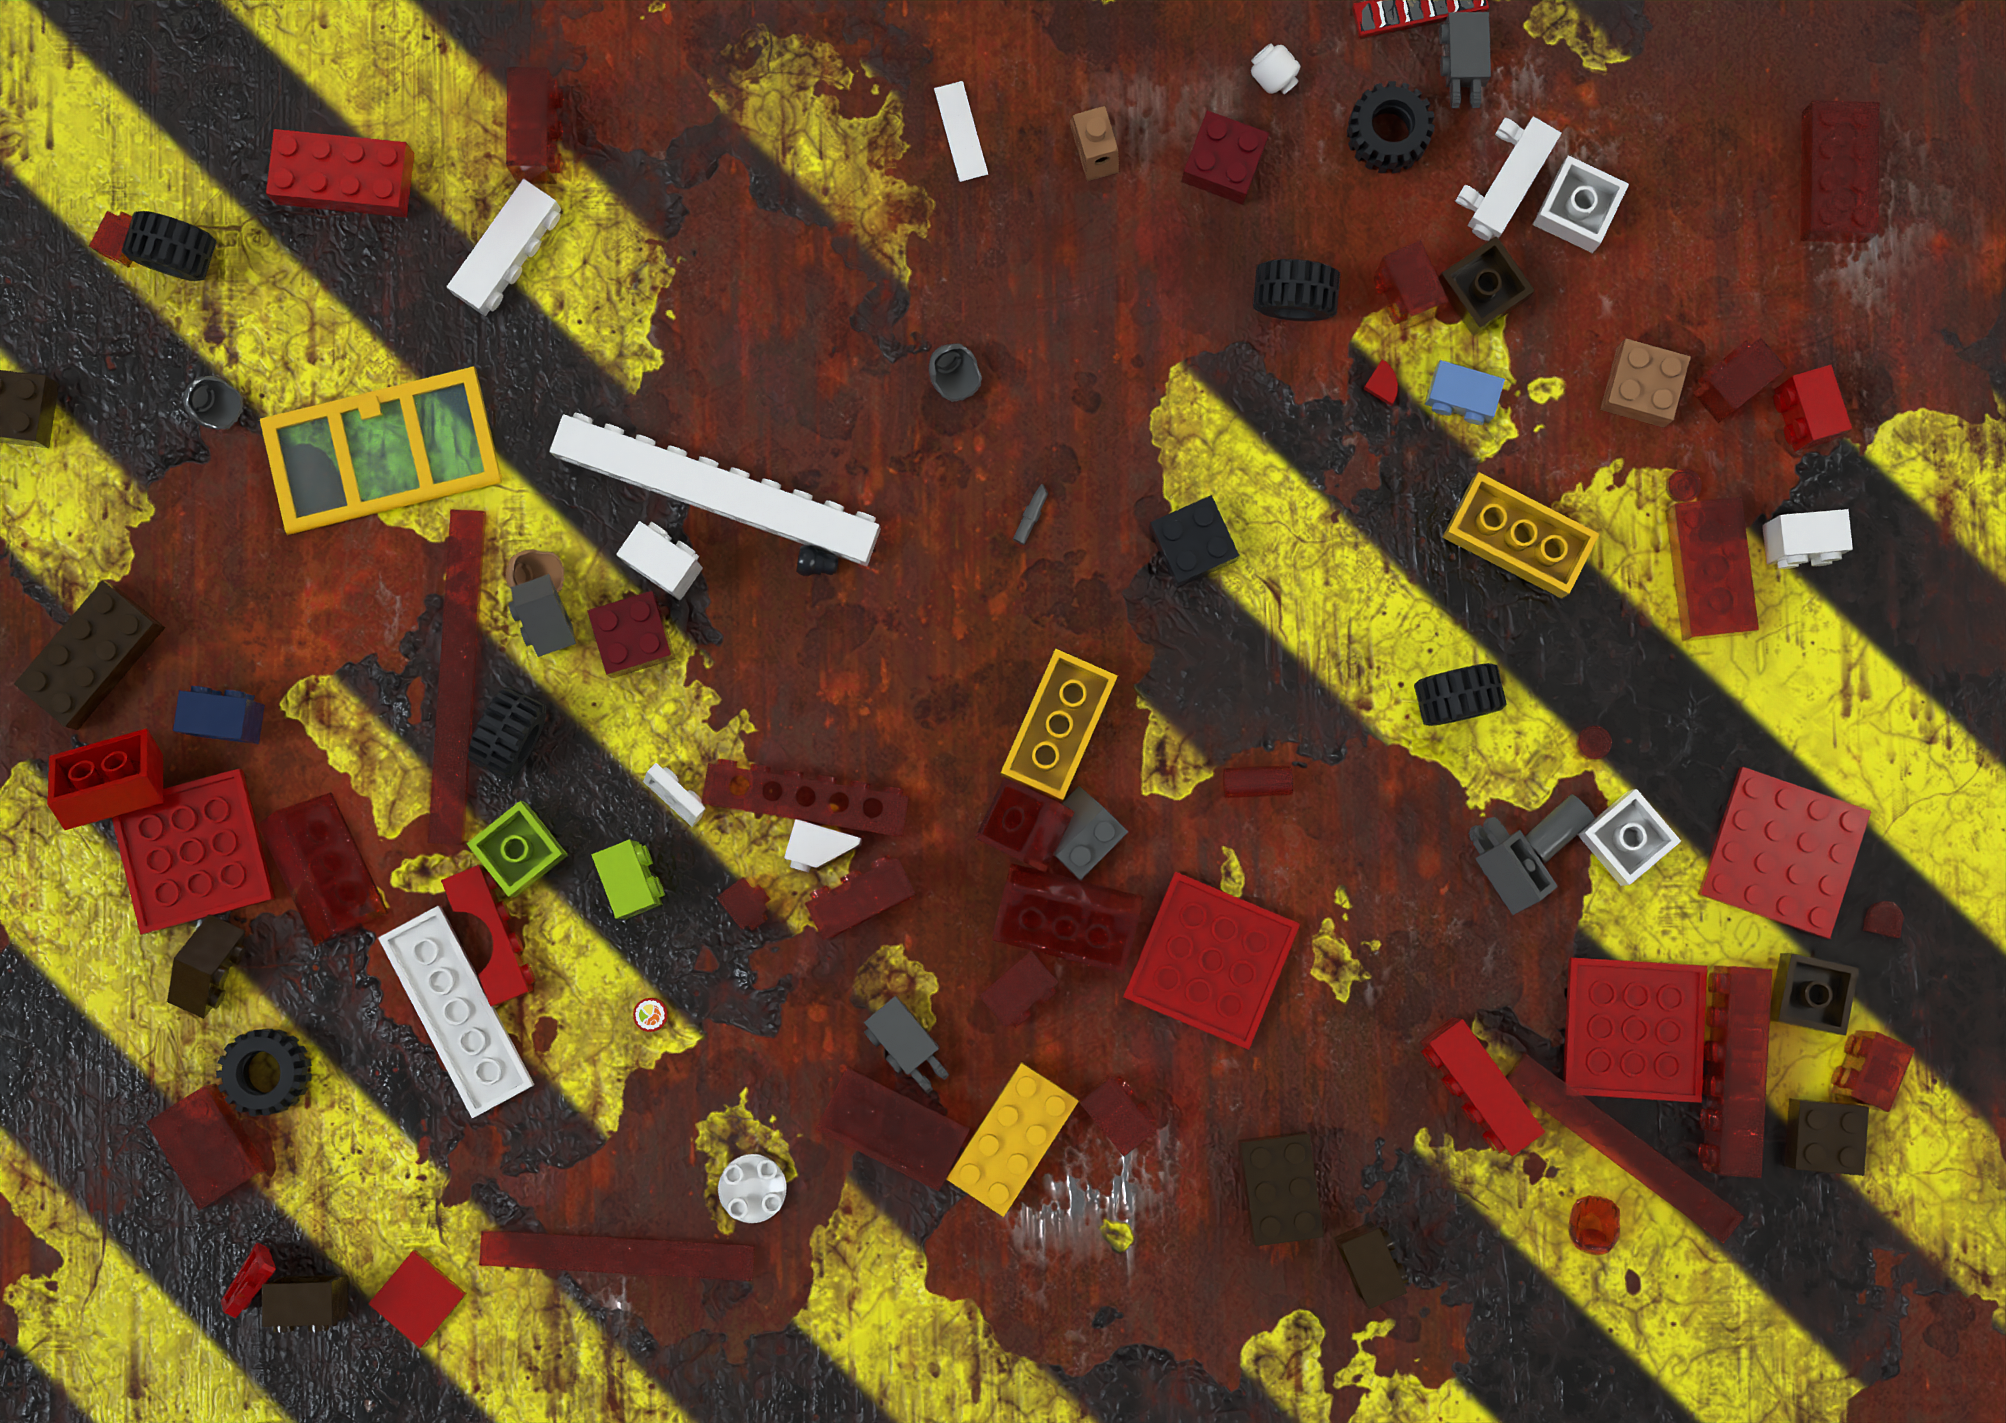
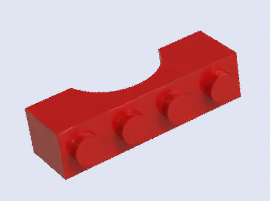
M477 865L442 879L441 882L453 912H467L477 916L487 925L493 938L492 956L487 966L478 974L490 1007L501 1005L534 991L532 983L536 982L534 973L528 963L524 965L519 953L523 951L521 940L516 932L511 933L507 920L511 919L510 912L504 900L499 902L494 890L499 887L498 883L484 865Z

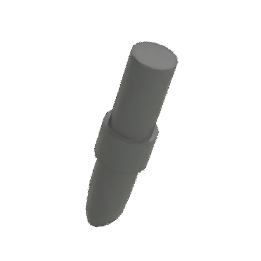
M1043 484L1039 486L1029 506H1026L1023 512V518L1013 537V540L1019 544L1025 545L1034 524L1037 523L1041 515L1040 511L1048 496V491Z

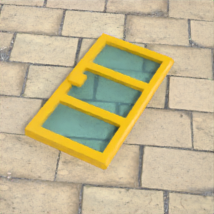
M474 366L260 419L284 530L287 535L502 483V475L499 469L477 371Z

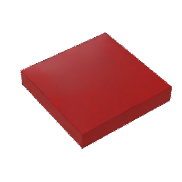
M413 1250L368 1304L416 1346L421 1348L467 1293L418 1251Z

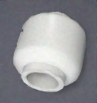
M1270 43L1251 60L1254 64L1251 69L1252 76L1269 94L1276 93L1279 90L1285 94L1298 83V79L1295 76L1300 70V64L1284 45H1276L1274 47Z

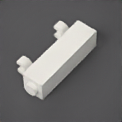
M1534 116L1525 130L1512 120L1504 118L1495 135L1515 145L1485 197L1472 187L1464 185L1455 200L1459 205L1475 211L1467 226L1473 229L1472 232L1477 237L1486 241H1490V239L1496 236L1499 239L1562 134L1561 132Z

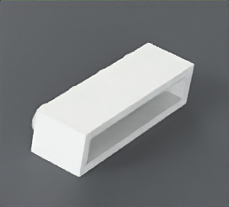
M523 179L447 285L450 292L484 316L490 310H496L503 299L502 292L509 283L514 284L521 275V266L528 256L533 257L539 250L542 243L541 237L547 229L549 231L552 230L558 223L561 216L559 213L561 208L557 201Z

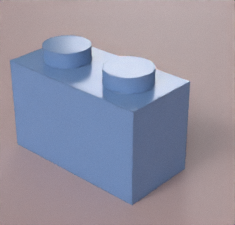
M1440 360L1435 367L1425 405L1431 406L1432 411L1446 416L1455 413L1464 416L1466 422L1483 425L1484 422L1489 423L1495 416L1505 379Z

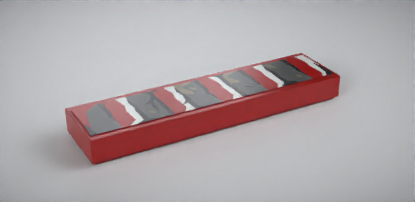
M1368 0L1354 3L1352 6L1359 39L1445 21L1449 12H1487L1489 9L1487 0Z

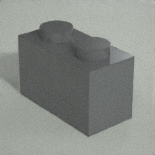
M549 574L511 587L513 601L508 603L510 612L515 622L521 620L523 627L520 628L523 640L527 647L533 646L538 657L576 644L572 623Z

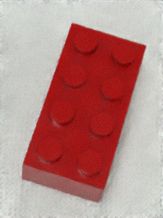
M274 129L266 195L276 205L407 218L415 153L407 142Z
M1452 1017L1419 1041L1424 1047L1420 1051L1422 1056L1432 1068L1440 1069L1444 1074V1077L1441 1079L1443 1085L1452 1096L1456 1095L1463 1100L1465 1104L1461 1109L1473 1124L1476 1122L1477 1125H1481L1485 1130V1133L1481 1136L1492 1151L1496 1150L1499 1154L1504 1153L1513 1157L1545 1133V1130L1463 1019Z

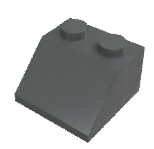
M1078 786L1032 835L1080 881L1128 831L1102 805Z

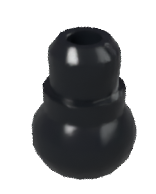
M812 545L800 547L796 568L798 574L810 576L812 574L821 575V573L833 575L836 573L838 566V557L836 555L825 554L824 551L817 550Z

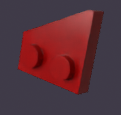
M258 1242L255 1244L221 1300L224 1313L237 1318L242 1310H246L250 1306L254 1296L262 1288V1284L266 1283L274 1273L276 1267L268 1247Z

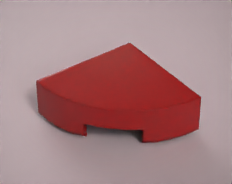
M1382 359L1363 389L1390 406L1393 405L1396 399L1398 382L1391 366Z

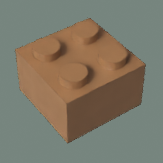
M1625 338L1617 346L1600 410L1665 428L1674 420L1691 356Z

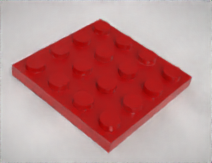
M1740 767L1698 895L1824 939H1830L1871 811L1757 771Z
M239 768L163 789V803L111 817L140 935L204 919L208 914L215 916L275 899L243 769Z
M1174 872L1123 997L1249 1050L1300 924Z
M1569 957L1563 1094L1702 1103L1707 966Z

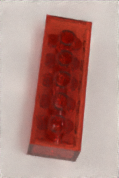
M1714 966V972H1710L1708 977V991L1712 993V1006L1707 1008L1706 1024L1711 1028L1710 1040L1705 1042L1704 1058L1706 1061H1709L1708 1075H1704L1702 1091L1704 1095H1707L1706 1109H1702L1700 1117L1701 1128L1705 1129L1704 1143H1701L1699 1146L1698 1157L1699 1163L1703 1164V1170L1718 1175L1761 1178L1772 969Z

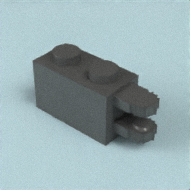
M1449 12L1445 23L1440 24L1439 42L1440 44H1445V56H1441L1440 75L1446 76V87L1450 88V106L1452 108H1459L1461 103L1460 87H1470L1471 107L1480 108L1481 87H1486L1491 77L1489 12Z
M1496 817L1485 819L1484 827L1481 825L1471 827L1468 834L1480 854L1475 859L1512 915L1541 901L1558 887L1521 830L1509 835L1505 827L1501 825V821L1496 819Z
M897 995L864 1022L868 1027L864 1031L865 1035L876 1047L882 1044L889 1052L886 1060L898 1074L902 1070L907 1075L911 1074L927 1094L933 1088L927 1077L923 1076L917 1069L921 1063L927 1060L933 1067L934 1072L943 1080L949 1076L946 1069L933 1055L940 1047Z

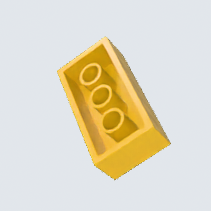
M1478 472L1472 478L1442 538L1562 599L1570 594L1600 534Z
M1055 649L1002 768L1001 775L1063 802L1118 676Z
M1021 1062L948 1173L946 1179L1004 1217L1079 1100Z

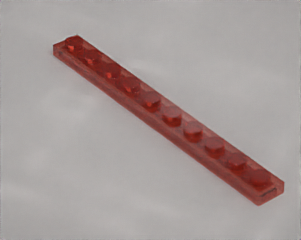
M450 509L428 843L464 845L470 763L468 752L472 733L486 512Z

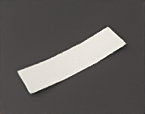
M963 81L934 88L959 181L962 182L988 175Z

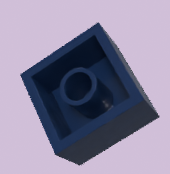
M191 686L190 692L179 690L173 731L194 737L259 744L265 705L255 702L254 695L240 691L225 690L224 696H221V691L200 686Z

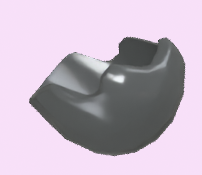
M960 343L942 345L932 353L928 370L931 383L937 392L951 402L963 401L965 398L973 396L981 386L982 380L974 354Z
M215 376L197 377L187 386L183 395V405L189 416L206 428L216 430L229 429L230 426H233L234 422L238 421V417L243 412V397L240 395V392Z

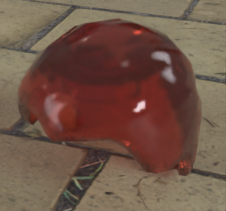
M1587 1195L1577 1199L1571 1209L1568 1233L1572 1244L1581 1252L1599 1256L1611 1251L1620 1238V1209L1612 1200L1602 1198L1601 1196Z

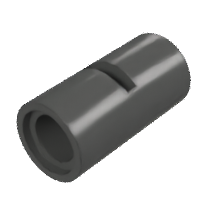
M1571 794L1526 834L1525 838L1541 862L1545 864L1591 823L1595 817L1578 797Z

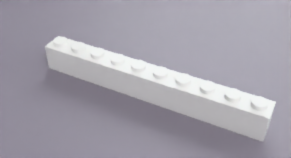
M574 413L573 417L563 414L549 451L555 458L804 545H812L818 550L868 566L881 530L880 525L874 523L876 518L859 511H857L856 516L843 512L844 506L826 500L823 505L811 501L813 496L806 492L794 489L793 494L782 491L780 490L781 485L777 482L764 478L761 483L749 479V473L731 467L730 472L717 468L719 463L700 456L699 460L696 461L686 457L687 452L674 446H668L667 450L654 446L656 441L642 435H637L636 439L623 435L624 430L611 424H605L604 428L593 425V419L579 413Z

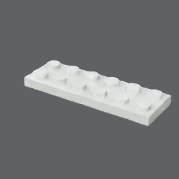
M436 906L378 938L472 1118L535 1085L494 1006L490 1007L481 981L441 906Z

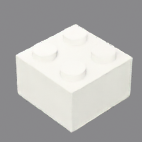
M1568 155L1561 165L1533 225L1593 253L1601 244L1629 184Z
M1848 509L1784 514L1762 525L1766 564H1778V569L1799 567V564L1807 563L1808 561H1811V566L1830 565L1832 561L1841 560L1842 554L1853 550Z
M639 521L616 555L626 565L680 601L703 569L697 561L699 556L695 554L693 549L681 541H678L676 545L671 543L670 540L672 538L655 523L650 522L646 526Z
M1637 789L1627 791L1577 834L1620 886L1633 883L1681 842Z

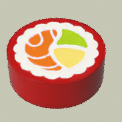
M645 998L635 1006L633 1019L641 1030L654 1032L666 1024L668 1009L657 998Z

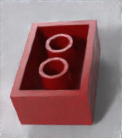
M147 728L49 756L47 805L64 830L163 803V753Z

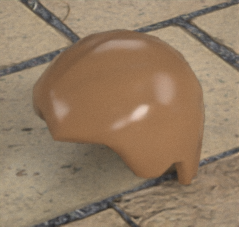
M534 549L523 550L510 558L506 569V582L511 589L513 586L549 574L557 592L562 590L563 581L565 580V569L559 556H556L553 552H540Z

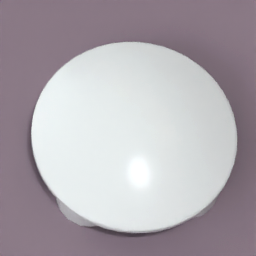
M757 1154L743 1155L729 1163L722 1172L718 1184L719 1199L723 1208L732 1218L746 1223H758L771 1218L780 1210L786 1197V1180L780 1167L771 1159Z

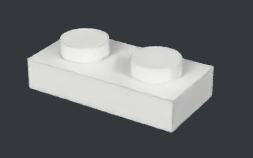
M655 763L647 771L643 782L693 827L702 818L706 809L703 806V801L692 790L686 791L678 783L677 776L669 768H662Z

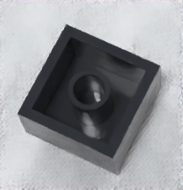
M1212 495L1158 518L1149 524L1148 529L1175 588L1228 566L1239 558V553Z

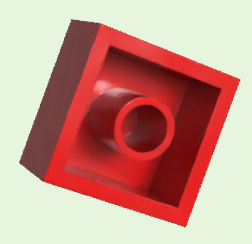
M1832 365L1794 375L1774 389L1776 393L1773 396L1774 405L1778 413L1783 415L1786 424L1784 426V436L1787 443L1793 446L1794 452L1831 442L1852 429Z

